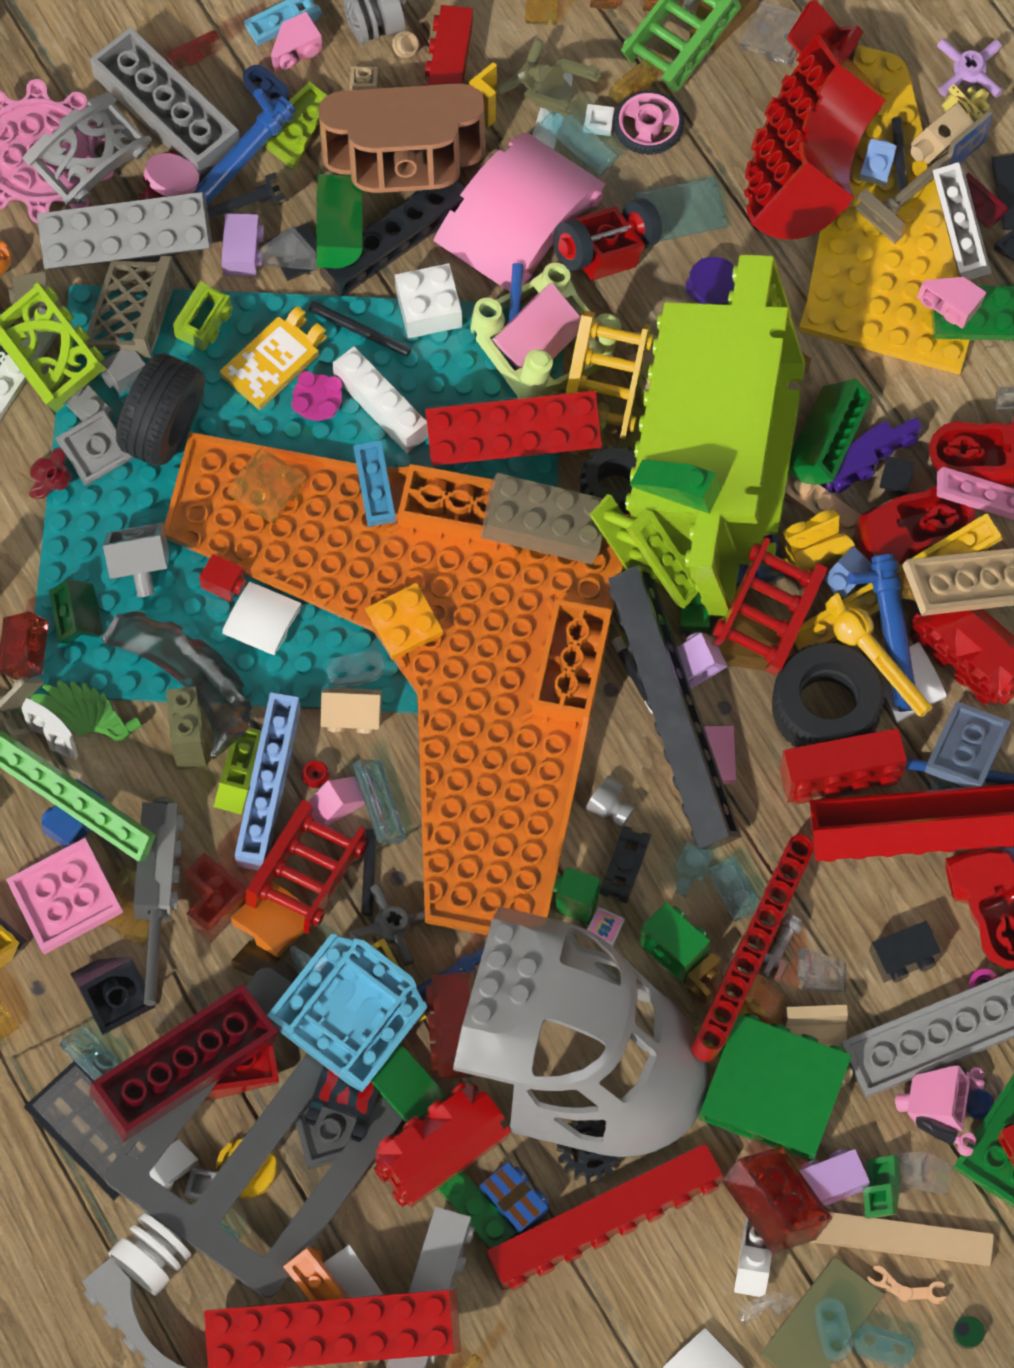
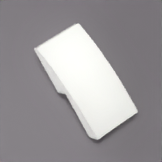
M178 1139L168 1147L150 1171V1176L166 1189L171 1190L175 1180L191 1171L192 1167H197L198 1159Z

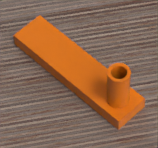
M307 1246L283 1266L310 1301L350 1297L322 1262L324 1256L318 1248Z

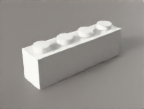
M958 162L932 170L960 275L971 280L991 274L966 175L962 166Z
M352 347L333 362L334 376L341 379L342 387L407 454L428 438L427 421L355 347Z

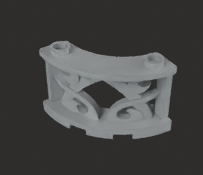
M110 92L90 99L84 110L79 111L76 108L58 121L61 125L59 129L54 130L51 136L45 133L22 157L62 197L66 205L84 202L90 195L89 191L109 173L130 160L142 158L147 153V146L152 141L149 135L143 136L114 105L116 98ZM94 122L97 126L96 128H91L88 124ZM79 130L81 133L89 136L105 135V148L102 157L74 158L77 149L75 132ZM122 140H125V141L127 140V141L129 142V144H128V145L123 144L121 141H122ZM63 142H68L71 145L70 151L66 156L64 154L67 148L60 147ZM44 161L58 166L56 174L46 166ZM65 169H70L68 183H70L73 177L80 178L79 184L71 191L59 180Z

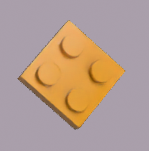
M417 583L365 608L391 660L444 635Z

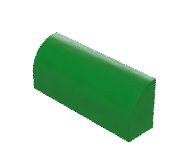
M318 174L316 194V267H346L360 257L363 249L362 190L352 183L351 176Z
M857 378L822 387L791 452L789 476L800 482L814 485L834 481L872 399L870 393Z

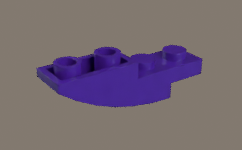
M915 417L891 429L887 421H884L859 437L848 448L834 481L826 483L825 489L830 493H842L852 483L858 480L866 481L874 476L879 459L884 460L887 456H891L895 450L903 446L908 448L918 441L922 428L918 419Z

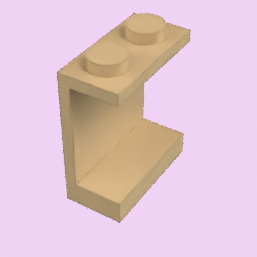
M847 1005L787 1007L785 1026L790 1029V1033L801 1036V1034L811 1035L818 1039V1043L828 1047L831 1044L841 1046V1042L847 1040ZM850 1067L847 1068L841 1087L851 1082L853 1071Z

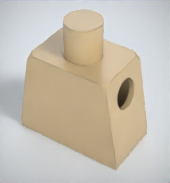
M957 103L911 142L912 157L916 161L923 160L927 164L931 163L950 148L951 141L973 124L974 121ZM945 126L950 129V134L947 137L941 131Z

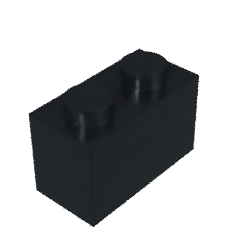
M927 921L873 941L869 950L884 983L890 980L894 983L902 981L909 976L910 972L918 969L921 972L927 971L937 965L936 962H938L941 955L940 948Z

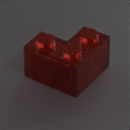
M204 852L184 873L187 885L201 896L198 902L186 914L189 925L212 943L230 924L231 916L246 903L247 887Z

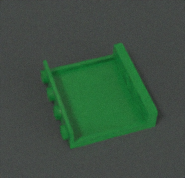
M750 1013L738 1014L701 1108L699 1120L808 1161L815 1160L852 1055L847 1054V1050L841 1046L831 1044L828 1047L820 1044L818 1039L811 1035L801 1034V1036L790 1033V1029L783 1025L774 1023L771 1026L765 1024L756 1015Z

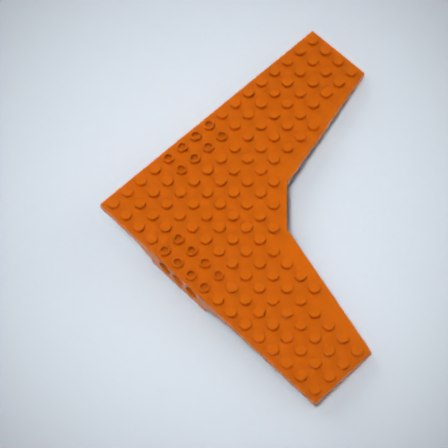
M189 432L164 524L167 540L210 558L212 554H215L243 567L245 575L373 631L381 643L382 641L365 608L417 583L443 630L444 635L394 659V662L418 695L425 923L488 935L492 918L499 906L548 918L554 892L553 887L557 878L615 603L609 593L611 587L608 578L621 573L623 570L622 563L602 535L600 552L592 564L480 538L489 488L493 479L410 464L407 467H386L396 522L368 527L356 463Z

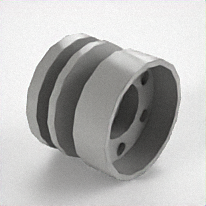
M343 0L347 23L361 46L368 44L369 36L373 41L379 39L378 27H381L386 36H391L405 30V20L399 0Z

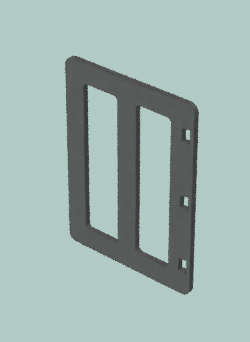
M261 968L246 985V989L267 1016L292 983L271 968ZM306 1053L196 1203L189 1205L151 1178L150 1171L219 1080L130 1138L107 1168L105 1181L112 1189L155 1220L161 1222L165 1227H168L177 1236L262 1297L271 1298L279 1292L290 1277L283 1267L285 1263L307 1246L311 1247L375 1159L376 1150L380 1148L378 1144L384 1138L393 1134L403 1119L382 1096L372 1110L362 1141L350 1140L265 1256H259L220 1227V1222L313 1097L323 1065L308 1053ZM139 1141L146 1149L135 1160L128 1156V1154Z

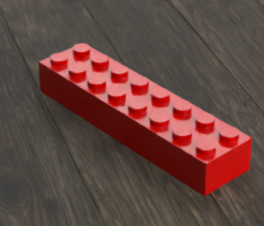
M456 1288L204 1310L208 1368H289L448 1355L461 1352Z

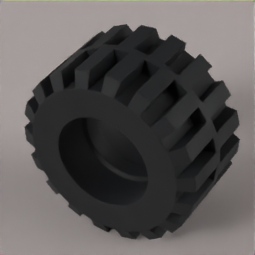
M612 444V448L607 449L606 445L602 446L599 453L595 450L591 452L590 459L586 458L583 462V468H581L580 493L604 498L609 494L613 497L623 514L631 515L626 510V496L628 493H631L632 487L629 486L627 489L617 492L605 489L600 484V481L607 476L619 475L630 482L631 468L636 467L637 462L635 450L631 452L630 446L624 445L623 448H618V444Z

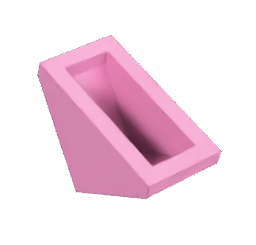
M354 776L328 780L308 802L313 804L312 816L315 817V821L329 826L370 802V799Z

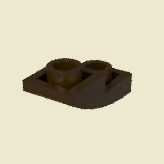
M249 941L231 960L235 969L252 977L261 968H271L291 983L299 975V972L284 960L260 948L252 941Z

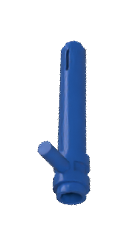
M256 89L253 92L254 98L263 109L256 118L257 122L198 183L196 190L193 192L205 193L207 205L272 136L276 137L283 130L282 126L284 123L288 124L294 118L293 114L296 112V109L283 96L271 102L262 89Z
M894 554L875 556L871 558L870 572L849 573L847 580L849 584H873V591L878 597L886 652L915 685L900 593L903 587L901 578H898L897 571L900 570L899 563L895 561ZM892 686L895 707H898L899 712L912 711L913 709Z

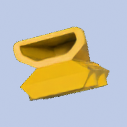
M833 509L831 511H822L811 520L798 522L782 532L780 551L783 560L803 570H806V568L810 570L819 563L828 568L825 573L827 574L853 546L855 547V544L849 536L839 533V514Z

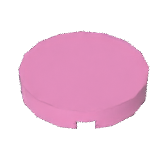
M159 153L152 156L146 163L144 170L145 180L148 179L150 182L149 186L161 195L168 197L192 194L196 190L199 183V173L196 167L185 158L171 153Z

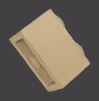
M324 687L321 696L320 727H327V731L344 732L345 728H356L357 733H374V729L379 730L381 725L382 690Z

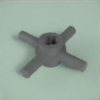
M373 885L370 890L380 912L376 916L374 924L349 931V937L352 940L354 938L363 940L378 935L380 940L384 938L386 943H394L403 966H409L414 963V959L405 937L410 930V926L425 922V911L421 910L407 914L400 907L390 906L382 885Z

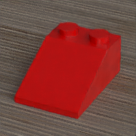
M273 1044L220 1078L204 1101L278 1084L279 1076Z

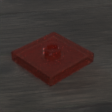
M217 31L208 32L168 51L166 61L178 71L188 65L197 64L205 57L216 53L220 41Z

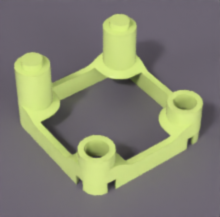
M561 263L548 264L541 274L522 286L521 300L531 296V293L536 290L539 293L547 284L552 283L562 296L568 299L569 304L580 317L584 311H589L576 293L570 280L569 269ZM510 293L496 300L482 298L476 302L471 318L470 330L472 334L476 331V341L519 398L554 394L567 387L570 372L553 380L550 376L553 360L546 351L539 349L530 351L525 357L523 367L515 371L490 337L499 333L505 325V316L502 310L510 306ZM491 313L495 315L493 317H485ZM601 314L595 319V321L599 322V325L622 329L620 320L612 314ZM596 336V338H591L589 348L593 349L595 353L613 356L617 340ZM592 363L590 366L585 365L584 376H589L606 366Z

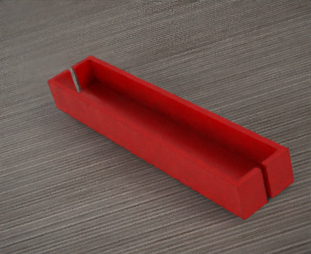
M1014 784L809 800L815 861L832 862L837 859L848 858L860 860L874 856L893 857L899 854L921 855L926 852L937 851L953 852L962 849L981 850L987 847H1014Z

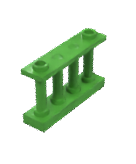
M659 0L633 35H630L625 40L621 52L630 63H633L639 55L663 71L664 75L661 78L668 88L677 93L742 8L738 0H702L713 7L708 17L703 20L677 4L680 0ZM670 13H673L697 29L690 40H683L661 25ZM654 34L680 50V54L673 62H667L645 47Z

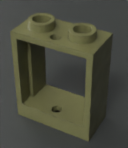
M196 687L168 689L166 692L170 737L177 770L205 767L206 757L202 714Z

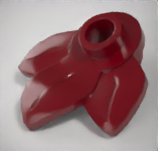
M55 448L49 459L39 458L32 464L30 476L35 483L29 492L31 498L42 499L51 490L61 491L69 484L71 472L65 465L66 454L62 449Z

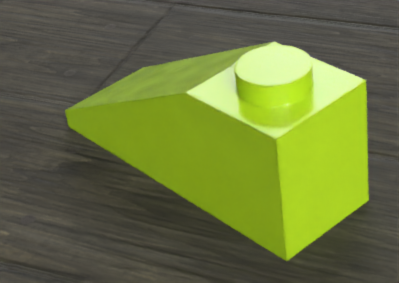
M236 724L213 807L242 815L262 731L248 727L243 735L246 726Z

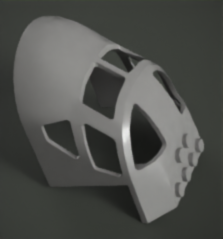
M498 907L492 918L464 1017L453 1070L514 1085L510 1122L511 1133L607 1156L628 1157L643 1155L668 1146L689 1130L700 1115L710 1084L709 1064L697 1059L692 1052V1044L697 1032L676 1003L657 990L607 941L582 927L570 923ZM572 933L595 942L607 954L581 947ZM600 963H605L618 968L620 972V978ZM636 979L639 980L642 984H637ZM637 1000L651 1003L655 1012L653 1039L635 1023ZM545 1021L568 1027L592 1037L605 1045L602 1055L582 1070L561 1076H535L532 1073L536 1047L542 1025ZM629 1039H631L641 1049L649 1053V1058L637 1084L620 1099L601 1086L600 1081L616 1067L623 1056ZM531 1089L541 1091L578 1090L597 1106L572 1108L542 1103L537 1100ZM560 1118L570 1120H605L606 1128L603 1137H594L582 1134Z

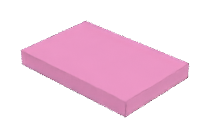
M550 283L492 340L513 365L520 369L523 367L526 355L535 349L546 351L553 360L577 336L581 317L557 288Z

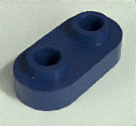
M253 65L245 70L243 74L244 86L252 95L256 89H262L271 102L273 101L272 98L280 96L289 101L287 86L267 68L261 65ZM257 80L261 81V83L254 84L253 82Z

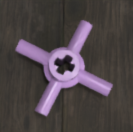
M942 39L938 43L937 47L955 62V74L938 88L942 96L945 97L949 94L948 89L953 84L957 87L960 83L967 86L979 83L995 98L1001 95L1003 89L985 74V62L1002 48L998 40H994L980 53L969 50L963 54L946 39Z

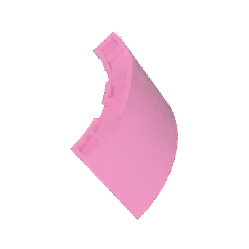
M527 132L512 139L508 144L509 149L505 152L497 151L478 171L460 195L464 200L456 212L449 211L433 240L509 292H511L512 264H523L522 286L532 281L534 278L533 272L553 245L555 227L563 221L577 218L588 209L596 207L603 198L602 190L606 184Z

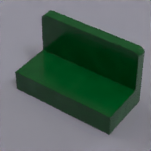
M66 579L49 591L59 643L69 644L81 635L97 638L103 635L93 584Z

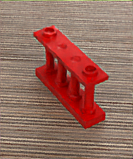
M765 537L759 544L755 542L747 558L751 559V562L724 620L719 619L712 634L716 638L712 645L718 647L725 641V638H728L764 656V660L768 662L764 671L776 675L783 668L828 568L817 563L810 570L807 568L803 570L767 552L766 549L771 539ZM760 562L799 580V584L802 585L799 595H791L755 577L754 575ZM751 587L787 605V609L791 611L788 619L780 621L742 602L748 588ZM737 612L776 631V635L779 636L776 645L768 646L732 628L731 625Z
M302 799L246 889V904L256 909L261 900L266 901L269 899L304 916L303 932L309 934L314 925L319 926L326 913L324 908L355 857L360 858L364 853L367 842L364 841L365 829L359 827L355 836L351 838L315 821V817L312 816L313 804ZM311 831L346 848L338 861L302 844L301 835L303 832L308 833ZM296 853L333 872L324 884L287 866L286 860L290 854L295 855ZM283 876L319 895L312 906L306 905L273 889L272 882L275 877L280 878Z

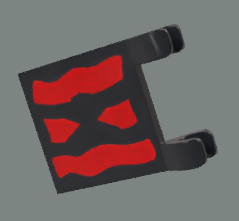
M323 1066L304 1122L312 1126L316 1125L322 1106L356 1118L350 1139L361 1142L379 1090L370 1082L365 1090L361 1092L348 1085Z

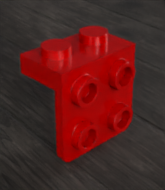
M811 0L789 32L787 39L800 55L816 33H819L848 58L851 52L858 46V41L864 32L858 25L839 27L817 0Z

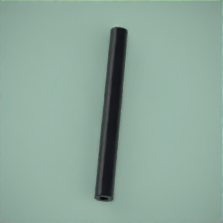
M312 301L309 306L310 312L400 355L408 357L411 352L410 346L315 301Z

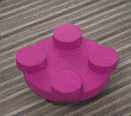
M308 371L302 372L298 376V383L293 391V411L312 421H322L334 417L342 403L341 379L335 376L313 375Z

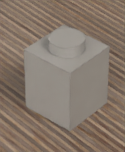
M121 349L102 361L107 367V370L102 373V377L110 388L114 386L118 393L121 394L132 387L145 363L136 351Z

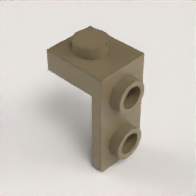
M20 678L13 683V688L6 695L0 697V730L17 741L25 740L31 734L18 709L23 705L25 699H29L43 684L41 678Z

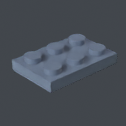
M956 701L929 758L925 773L965 788L983 786L1007 735L1011 721Z

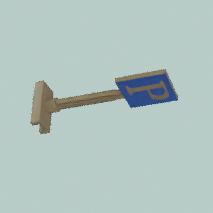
M988 110L951 141L949 152L946 156L938 159L892 199L889 198L882 203L865 189L858 195V199L861 202L855 209L892 243L896 244L903 237L905 223L895 215L900 211V207L935 179L932 170L963 162L986 142L993 113Z

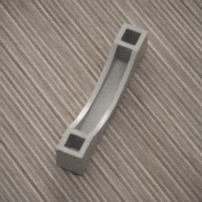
M112 1257L82 1281L87 1289L83 1292L85 1297L94 1307L99 1304L106 1313L102 1317L113 1330L117 1327L120 1328L125 1334L122 1341L133 1354L138 1350L145 1358L141 1362L145 1368H186L161 1354L145 1336L136 1316L134 1286Z

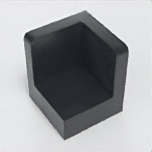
M887 456L880 488L901 493V496L907 495L915 462Z

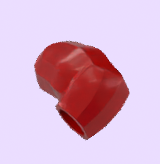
M1014 416L1008 425L1003 423L976 424L959 421L942 425L932 435L929 444L930 459L933 467L937 471L942 467H946L1007 487H1014Z
M937 486L922 492L902 495L876 506L859 516L855 525V548L871 563L872 557L894 554L895 561H898L899 565H901L907 559L913 558L975 520V510L973 507L937 497Z
M989 848L969 850L945 858V870L952 899L954 902L968 905L972 920L980 932L983 952L992 963L1008 970H1014L1013 855L1008 850Z

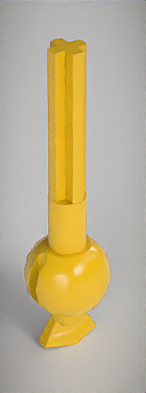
M839 593L834 594L826 603V611L833 614L836 618L833 628L837 639L850 647L859 646L919 717L925 716L933 706L872 636L874 623L869 613L858 607L848 608L843 604Z

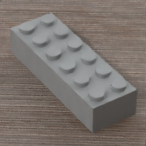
M131 27L90 58L93 76L169 150H173L178 156L190 161L196 167L199 179L210 172L240 140L239 130Z
M202 192L37 213L44 269L48 270L213 249L206 195Z

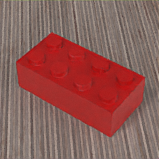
M899 728L783 750L779 771L787 803L804 804L813 798L821 796L829 799L841 795L842 792L847 791L861 793L873 786L881 785L883 788L895 786L902 780L907 759Z

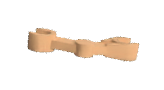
M874 1266L873 1271L882 1275V1281L876 1282L869 1276L867 1277V1282L875 1288L891 1292L902 1302L929 1299L934 1304H940L946 1299V1296L935 1297L932 1293L934 1288L940 1289L945 1287V1284L939 1281L933 1282L929 1287L909 1288L897 1283L881 1266Z

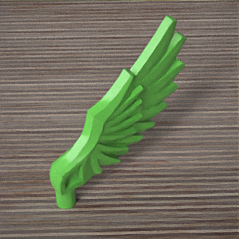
M58 680L56 683L59 688L44 684L42 687L51 696L33 694L29 698L51 711L68 729L74 731L80 737L97 732L119 742L128 738L132 732L143 726L137 716L124 723L118 713L113 710L112 703L107 700L106 694H101L100 696L97 688H92L91 691L86 683L82 684L81 689L74 681L69 683V687L61 680ZM19 708V713L23 714L22 709Z

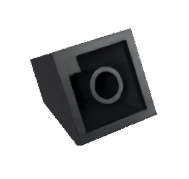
M131 956L96 959L70 973L102 1035L156 1007L155 1005L147 1006L144 1004L145 983Z

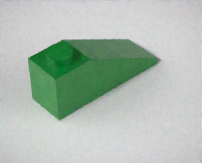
M642 459L630 483V486L708 514H710L722 489L714 472L691 464Z

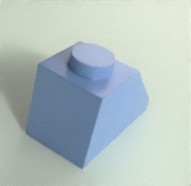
M853 546L824 576L822 583L833 594L839 593L841 600H843L857 585L848 583V574L869 572L872 563Z

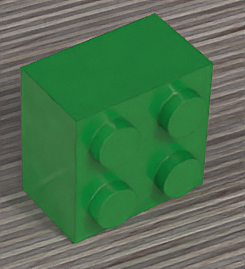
M665 902L641 927L639 946L684 984L687 974L708 957L710 940H708V934L700 926L696 925L694 927L686 920L687 917L677 906L671 907Z

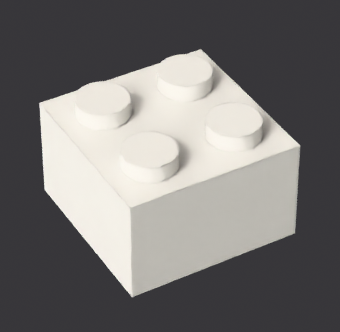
M449 263L395 274L396 293L408 338L462 327V311Z

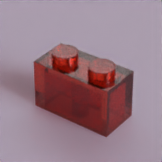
M30 611L3 618L0 643V673L15 680L23 677L30 678L43 675L49 621Z

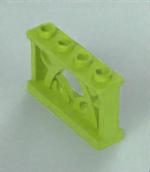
M37 282L29 292L0 315V344L44 403L57 413L65 406L64 403L99 373L106 371L107 367L102 362L105 357L95 345L91 347L87 343V340L90 338L80 325L75 327L71 322L74 319L72 313L64 305L62 307L58 305L56 301L59 297L49 285L44 288ZM38 302L45 303L47 306L46 313L40 314L39 308H37L34 312L35 320L31 321L30 309ZM54 315L58 317L61 323L52 321ZM23 316V323L8 328L16 320ZM46 331L61 334V348L58 361L49 357L30 360L38 344L36 332ZM29 333L31 339L30 344L27 347H22L21 342L24 339L29 340L28 336L26 335ZM73 338L79 346L73 347ZM78 355L86 356L87 365L80 372L68 370L69 364L74 367L81 365L76 362ZM50 364L55 366L54 371L49 367L48 373L42 374V367L44 365ZM65 375L71 378L55 392Z

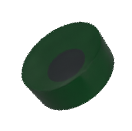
M972 1316L962 1317L953 1328L954 1341L964 1349L978 1347L985 1335L983 1324Z

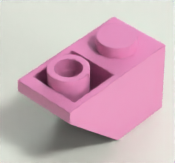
M307 12L282 23L271 53L272 67L275 73L282 69H289L295 63L305 58H312L323 50L321 34Z
M965 277L925 280L921 285L917 298L926 307L934 309L943 315L949 323L956 324L963 329L981 307L987 292Z

